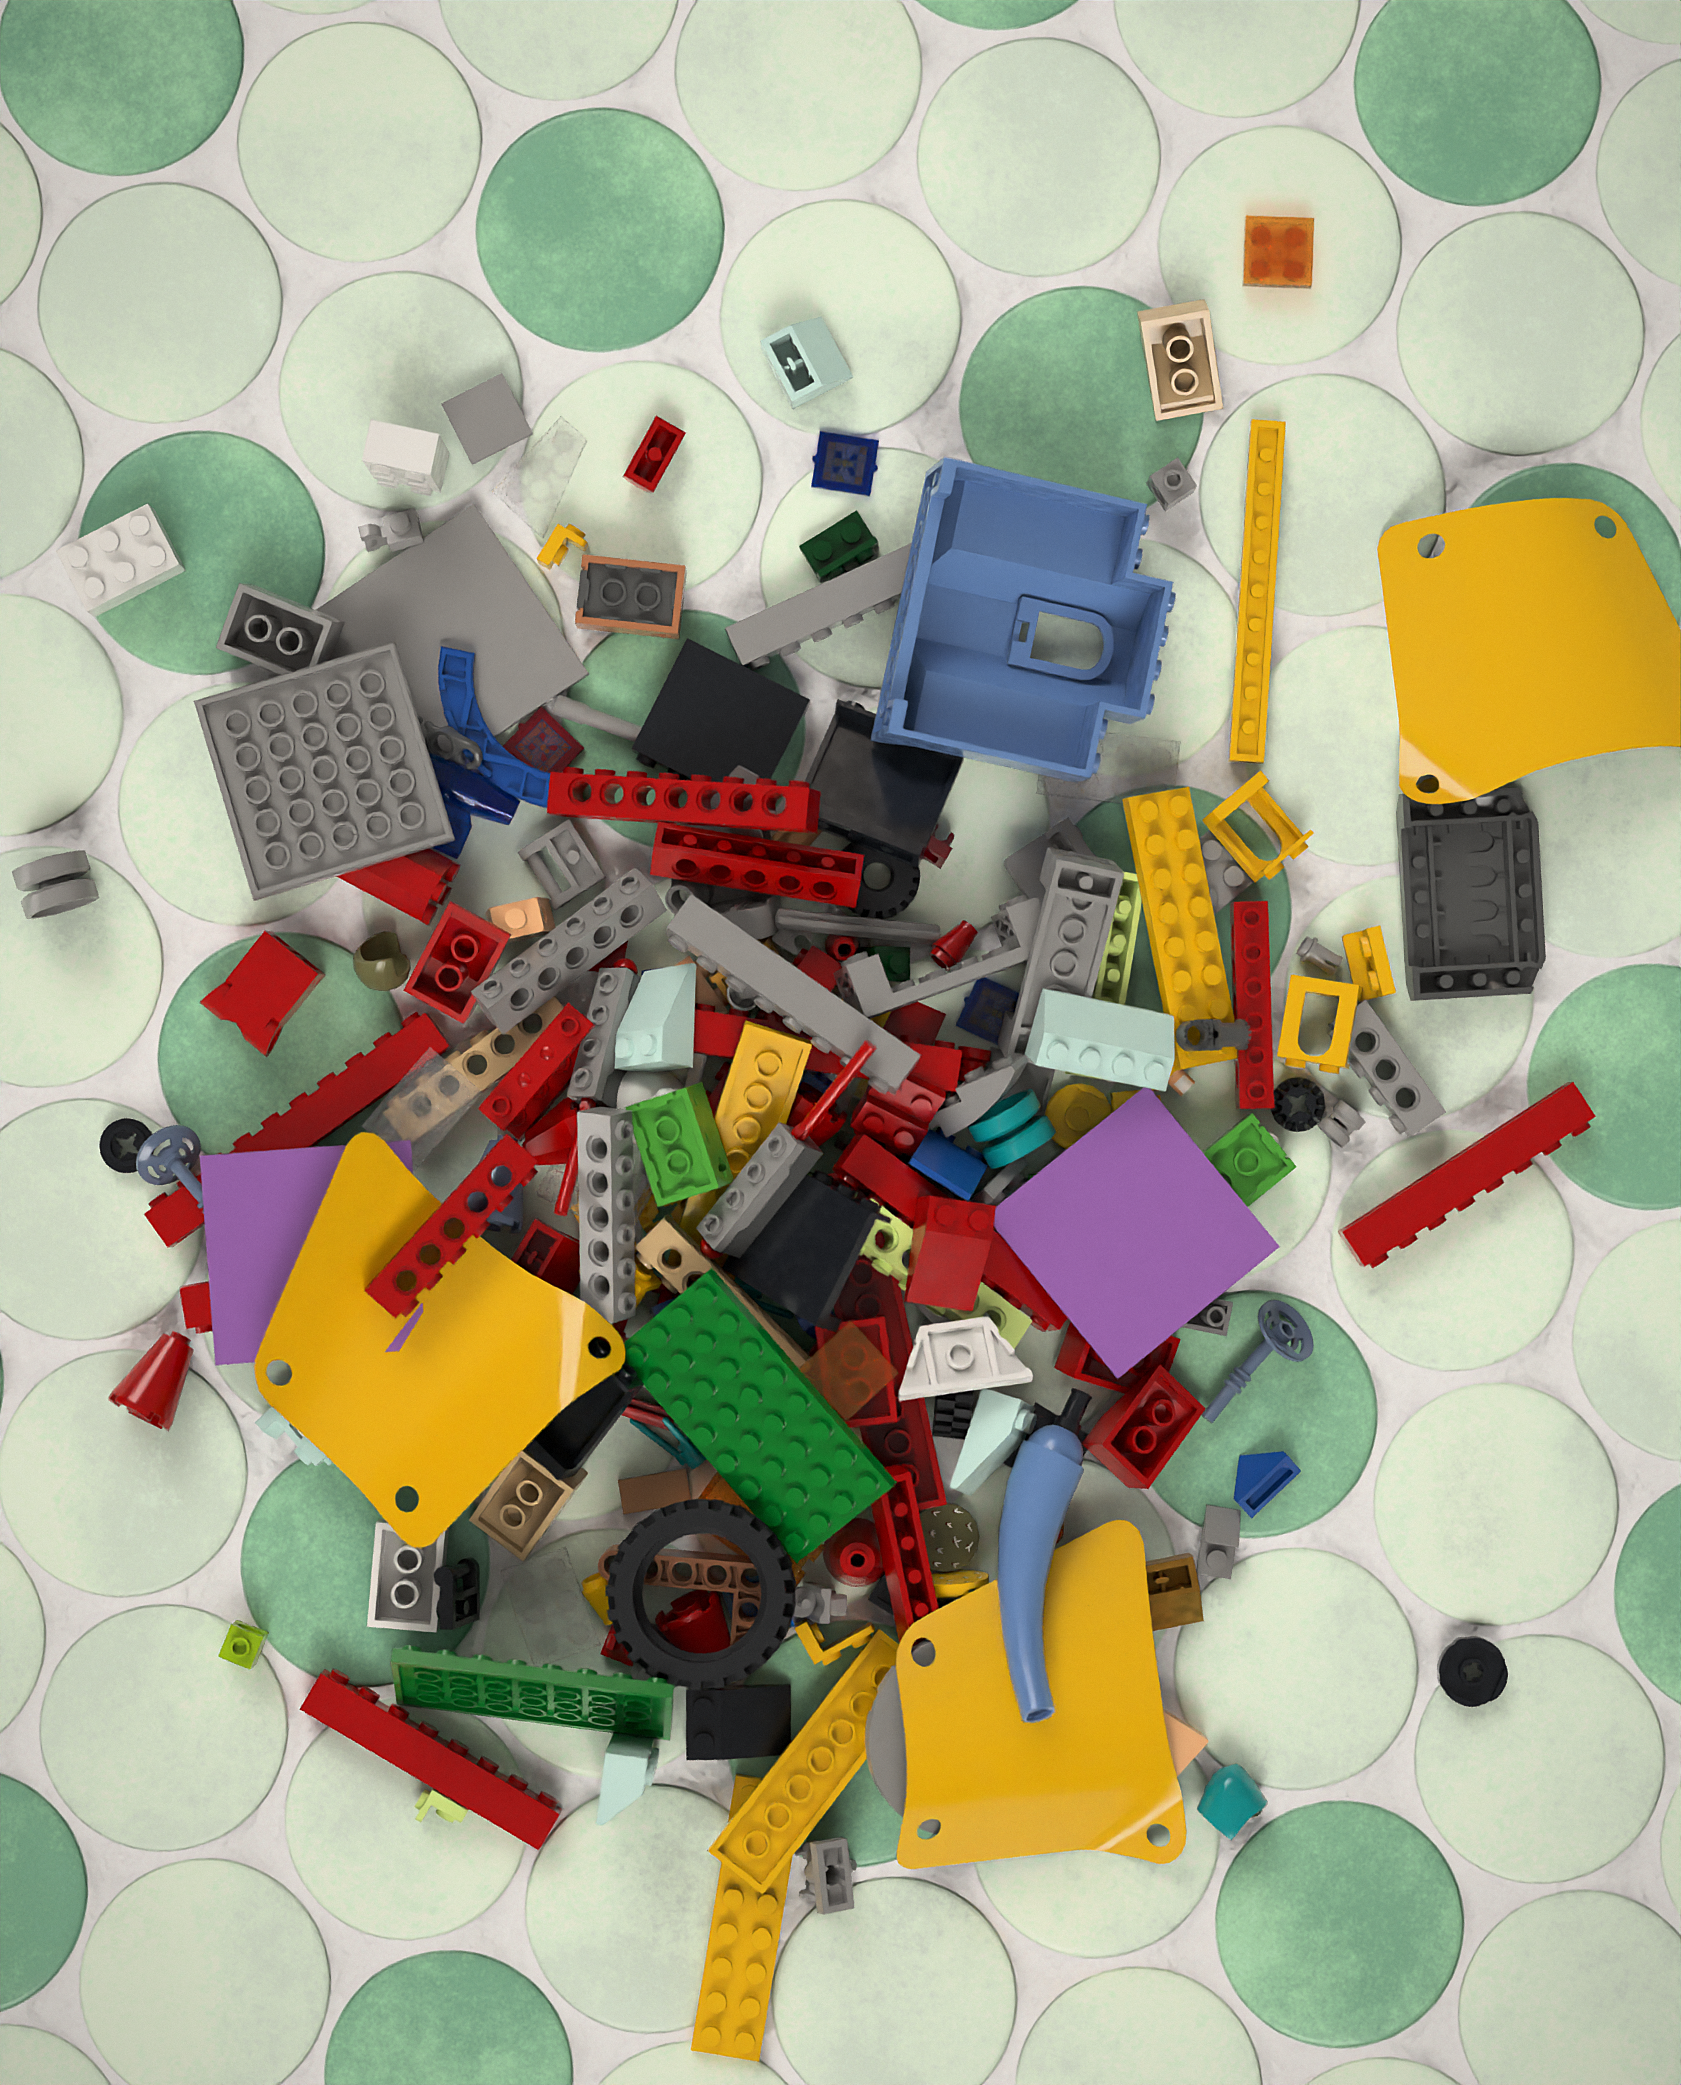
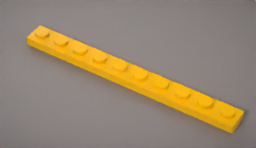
M1254 419L1250 421L1229 762L1264 763L1286 422Z

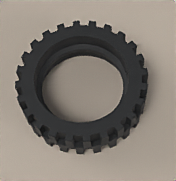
M701 1498L676 1502L660 1508L632 1528L633 1530L619 1545L617 1555L614 1561L611 1562L608 1571L610 1572L609 1583L606 1585L605 1594L608 1597L609 1610H607L609 1621L612 1620L616 1632L614 1636L618 1644L622 1643L629 1653L627 1655L633 1663L637 1662L646 1670L645 1673L652 1678L658 1677L666 1680L667 1684H673L676 1688L683 1686L689 1687L691 1690L726 1687L728 1684L749 1677L750 1674L761 1668L777 1651L786 1637L796 1607L795 1593L797 1586L792 1570L793 1564L790 1556L787 1555L782 1543L774 1532L762 1520L742 1506L733 1505L724 1500ZM691 1534H711L733 1542L748 1555L756 1568L760 1580V1607L751 1628L733 1645L712 1653L687 1652L666 1642L652 1627L643 1604L644 1578L654 1557L672 1541Z

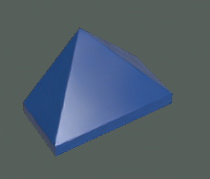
M1284 1451L1239 1455L1234 1500L1253 1518L1301 1470Z

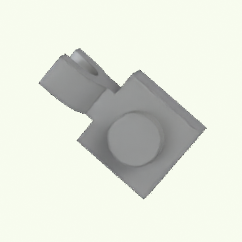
M415 508L382 517L384 526L366 524L358 527L360 538L365 542L367 552L375 551L385 545H388L391 552L424 543L419 516Z

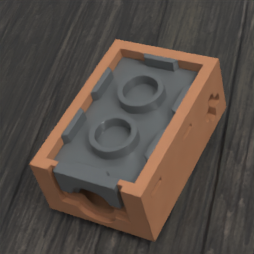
M582 554V570L580 572L577 610L579 611H576L575 624L578 629L680 639L687 576L686 566Z

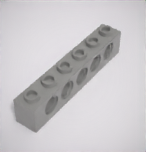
M634 868L473 989L471 993L485 1016L504 1035L665 913L667 909L653 884L640 871Z
M595 1107L577 1112L581 1301L590 1305L608 1322L615 1323L634 1317L636 1307V1265L634 1260L635 1197L633 1193L634 1160L632 1137L634 1129L632 1110Z

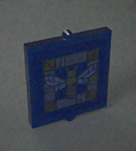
M820 431L817 453L812 457L815 465L811 488L870 497L873 475L878 471V466L875 463L879 440Z
M986 977L976 980L969 997L964 998L966 1004L955 1026L998 1046L997 1042L1005 1011L1015 1013L1019 993Z

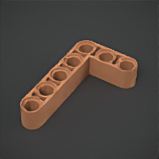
M620 1544L610 1546L598 1562L599 1573L608 1581L610 1577L608 1557L617 1555ZM663 1548L654 1557L653 1560L658 1565V1572H646L643 1585L734 1593L730 1646L739 1641L748 1632L756 1616L750 1617L744 1614L742 1604L747 1602L753 1603L759 1611L761 1601L760 1581L758 1583L749 1582L744 1575V1570L748 1568L756 1569L748 1556ZM676 1563H688L692 1568V1575L686 1577L680 1575L676 1570ZM713 1565L722 1566L726 1571L727 1577L722 1580L715 1579L710 1573V1567Z

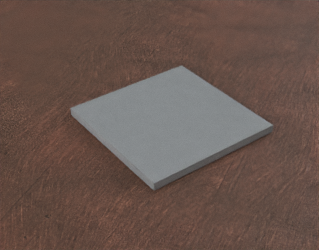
M475 504L423 538L424 543L407 548L316 609L319 612L345 622L331 660L395 641L417 716L423 718L420 726L424 737L427 734L424 727L426 721L432 722L437 727L448 726L438 684V663L441 646L476 654L474 663L475 695L482 717L495 738L589 675ZM439 735V747L446 752H450V740L444 735ZM429 753L436 777L457 764L450 759L445 761L437 760Z
M395 641L194 701L254 901L455 841Z

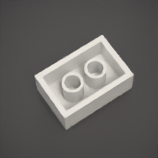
M370 420L362 461L373 478L378 480L377 484L395 489L398 488V484L411 487L412 492L429 496L432 491L441 492L449 451L440 434Z
M149 504L56 550L86 611L94 617L186 571L156 511Z
M379 1519L376 1522L367 1627L437 1632L440 1629V1619L437 1618L436 1614L437 1602L440 1599V1587L435 1583L433 1576L437 1568L446 1565L449 1527L433 1544L422 1548H415L404 1542L385 1519Z

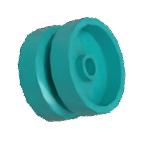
M1031 1088L997 1102L975 1122L967 1126L976 1142L989 1141L981 1153L991 1169L1004 1166L1025 1156L1047 1142L1056 1133L1048 1116H1034L1039 1110L1041 1103Z

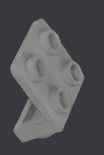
M1069 817L1004 860V867L1022 894L1026 895L1027 900L1038 896L1041 906L1046 888L1039 878L1047 847L1097 857L1090 851L1083 840L1080 829L1071 822Z

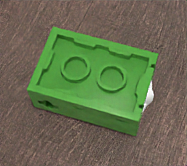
M702 1082L681 1089L662 1088L650 1099L625 1107L626 1110H632L633 1133L657 1207L705 1193L733 1182L734 1178Z
M1253 1113L1247 1114L1202 1151L1247 1207L1297 1167L1289 1157H1285L1287 1154L1280 1147L1278 1137L1268 1132L1263 1125L1259 1126L1260 1121Z

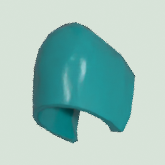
M1233 1764L1222 1767L1213 1774L1205 1787L1203 1796L1196 1809L1216 1829L1232 1840L1250 1818L1261 1814L1268 1801L1244 1768Z

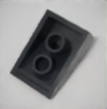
M791 1684L727 1685L718 1689L704 1688L702 1690H691V1688L687 1687L686 1760H728L778 1756L782 1754L791 1742Z

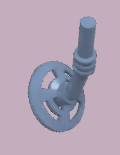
M182 1125L168 1126L158 1130L139 1149L136 1158V1168L139 1175L144 1181L153 1185H166L180 1180L198 1201L197 1207H203L202 1184L190 1171L196 1164L201 1151L198 1136L192 1129ZM183 1138L191 1141L193 1150H190L187 1144L182 1142ZM170 1139L171 1145L164 1147L157 1156L152 1154L158 1145ZM180 1148H182L185 1151V1155L182 1156L180 1154ZM159 1165H163L166 1170H160ZM148 1166H152L155 1173L160 1177L152 1176L148 1171Z
M1269 1300L1260 1307L1258 1322L1265 1339L1240 1367L1233 1369L1235 1373L1228 1375L1230 1379L1224 1380L1225 1386L1202 1414V1417L1208 1422L1213 1423L1234 1395L1242 1392L1240 1388L1247 1386L1245 1381H1251L1250 1375L1273 1350L1282 1357L1294 1362L1304 1361L1312 1354L1314 1344L1311 1331L1302 1316L1290 1305L1279 1300ZM1268 1312L1269 1318L1264 1323L1265 1315ZM1279 1314L1287 1318L1295 1329L1288 1322L1280 1320ZM1299 1340H1301V1350L1297 1354L1294 1350L1297 1349Z

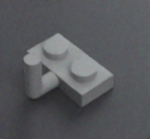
M1021 1157L1007 1164L970 1202L997 1206L1006 1197L1002 1190L1006 1188L1010 1192L1024 1178L1020 1172L1029 1162L1024 1157Z

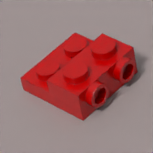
M912 1074L908 1075L895 1095L888 1091L886 1094H883L870 1085L852 1112L850 1127L854 1128L856 1135L866 1134L871 1139L874 1138L884 1143L886 1150L895 1156H901L904 1153L912 1157L927 1134L929 1123L946 1099V1091Z

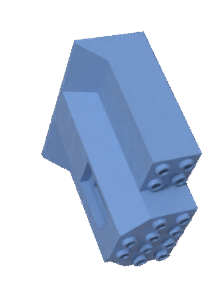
M948 457L942 458L926 471L871 741L919 747L1075 783L1090 779L1092 773L1096 774L1101 758L1100 753L1096 752L1099 739L1103 740L1108 724L1107 719L1132 724L1145 719L1146 714L1150 715L1155 700V695L1151 694L1153 680H1158L1162 661L1157 660L1160 646L1164 647L1169 627L1165 626L1167 612L1171 613L1175 603L1176 594L1172 592L1173 582L1133 573L1134 569L1139 568L1142 559V549L1138 548L1140 537L1146 534L1149 525V515L1145 514L1147 504ZM1039 612L1087 622L1096 626L1101 632L1103 639V651L1096 665L1091 669L1082 670L1030 658ZM1022 622L1029 623L1025 642L1018 641Z

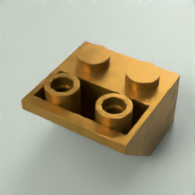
M1190 1553L1145 1561L1152 1630L1157 1631L1204 1621L1200 1588L1193 1556Z

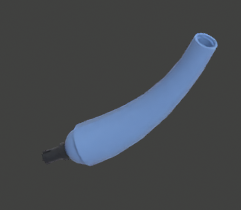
M1076 1388L1071 1389L1061 1415H1056L1052 1425L1036 1430L1027 1441L1023 1440L1021 1442L1007 1481L999 1525L997 1586L1002 1634L1010 1677L1023 1722L1027 1723L1044 1720L1055 1712L1045 1667L1043 1615L1045 1587L1056 1541L1070 1502L1084 1472L1082 1467L1083 1448L1077 1436L1082 1427L1079 1423L1092 1397Z

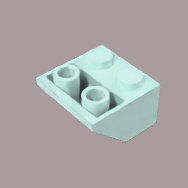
M822 316L792 324L760 341L761 350L792 409L853 378Z

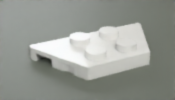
M989 1317L919 1326L898 1398L899 1401L1032 1382L1033 1374L1029 1367L1025 1368L1014 1354L1015 1350L1010 1343L999 1335L998 1328Z

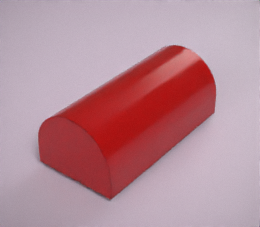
M655 416L622 477L646 492L654 493L686 432Z

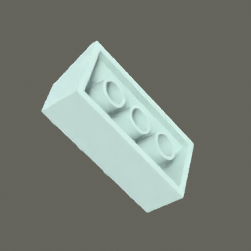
M1043 988L1025 1055L1037 1066L1166 1091L1175 1060L1174 1016Z
M613 1733L605 1752L596 1820L597 1825L607 1823L643 1795L646 1785H652L658 1765L660 1749L653 1748L654 1738Z

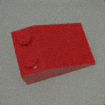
M450 901L403 991L464 1024L478 1004L471 991L493 975L512 934Z
M936 1196L917 1198L904 1302L973 1311L992 1242L996 1206Z
M1070 1322L1054 1368L1072 1378L1125 1394L1156 1364L1162 1365L1169 1372L1181 1339L1171 1335L1117 1379Z
M1156 1364L1100 1417L1082 1442V1445L1126 1487L1149 1489L1206 1408L1162 1365Z

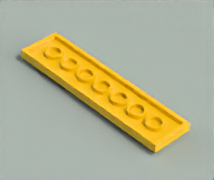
M1189 787L1122 799L1163 1012L1174 1016V1069L1176 1071L1236 1059L1237 1049L1235 1047H1222L1218 1051L1188 1052L1180 1048L1176 1040V1031L1179 1025L1185 1021L1218 1019L1222 1023L1235 1022ZM1191 1026L1187 1033L1189 1042L1196 1045L1200 1040V1033L1194 1026Z
M745 1021L714 1116L734 1179L778 1123H787L812 1047L811 1040ZM730 1184L687 1198L679 1226L699 1246L703 1236L696 1227ZM671 1249L667 1263L672 1266L680 1265L682 1263L681 1254L677 1250ZM724 1254L722 1257L713 1260L722 1268L728 1255ZM724 1270L733 1280H735L734 1275ZM692 1274L689 1277L690 1286L702 1275Z
M877 1629L872 1635V1639L862 1648L707 1850L762 1895L867 1759L865 1728L868 1712L872 1709L873 1702L878 1693L877 1688L892 1666H896V1651L899 1646L897 1642L880 1629Z
M736 1773L728 1822L762 1780L761 1777ZM792 1857L763 1895L721 1862L691 2051L759 2062Z

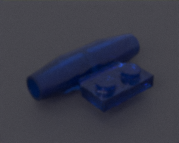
M429 752L455 841L432 848L458 859L472 828L471 816L509 826L520 801L486 777Z

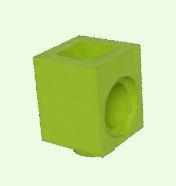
M236 1620L229 1628L218 1657L250 1670L257 1664L269 1632Z

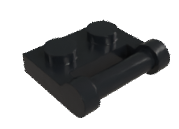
M468 1557L460 1560L455 1566L445 1565L437 1568L433 1577L435 1583L440 1587V1599L436 1606L437 1618L440 1619V1629L454 1630L480 1620V1568L477 1560ZM463 1578V1586L457 1588V1579Z

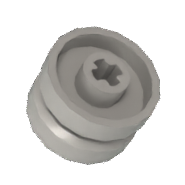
M84 850L47 856L12 871L18 890L34 891L21 900L26 919H37L63 913L99 899L94 880L88 878L76 879L90 870Z

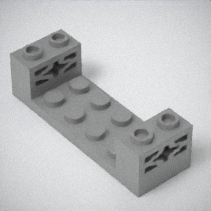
M1047 847L1039 878L1046 888L1015 1013L1005 1011L997 1042L1004 1056L1011 1055L1012 1059L1025 1055L1043 988L1092 998L1124 877V872L1115 861ZM1027 1057V1059H1028V1062H1027V1063L1034 1064V1063Z
M1024 894L998 906L1000 912L991 916L1002 947L982 955L983 961L979 962L977 956L966 959L950 967V973H947L945 968L926 974L918 979L920 984L917 985L911 979L891 988L878 954L868 957L867 952H862L847 958V960L840 963L842 968L833 973L843 1001L868 1019L1028 962L1042 908L1038 896L1027 900Z

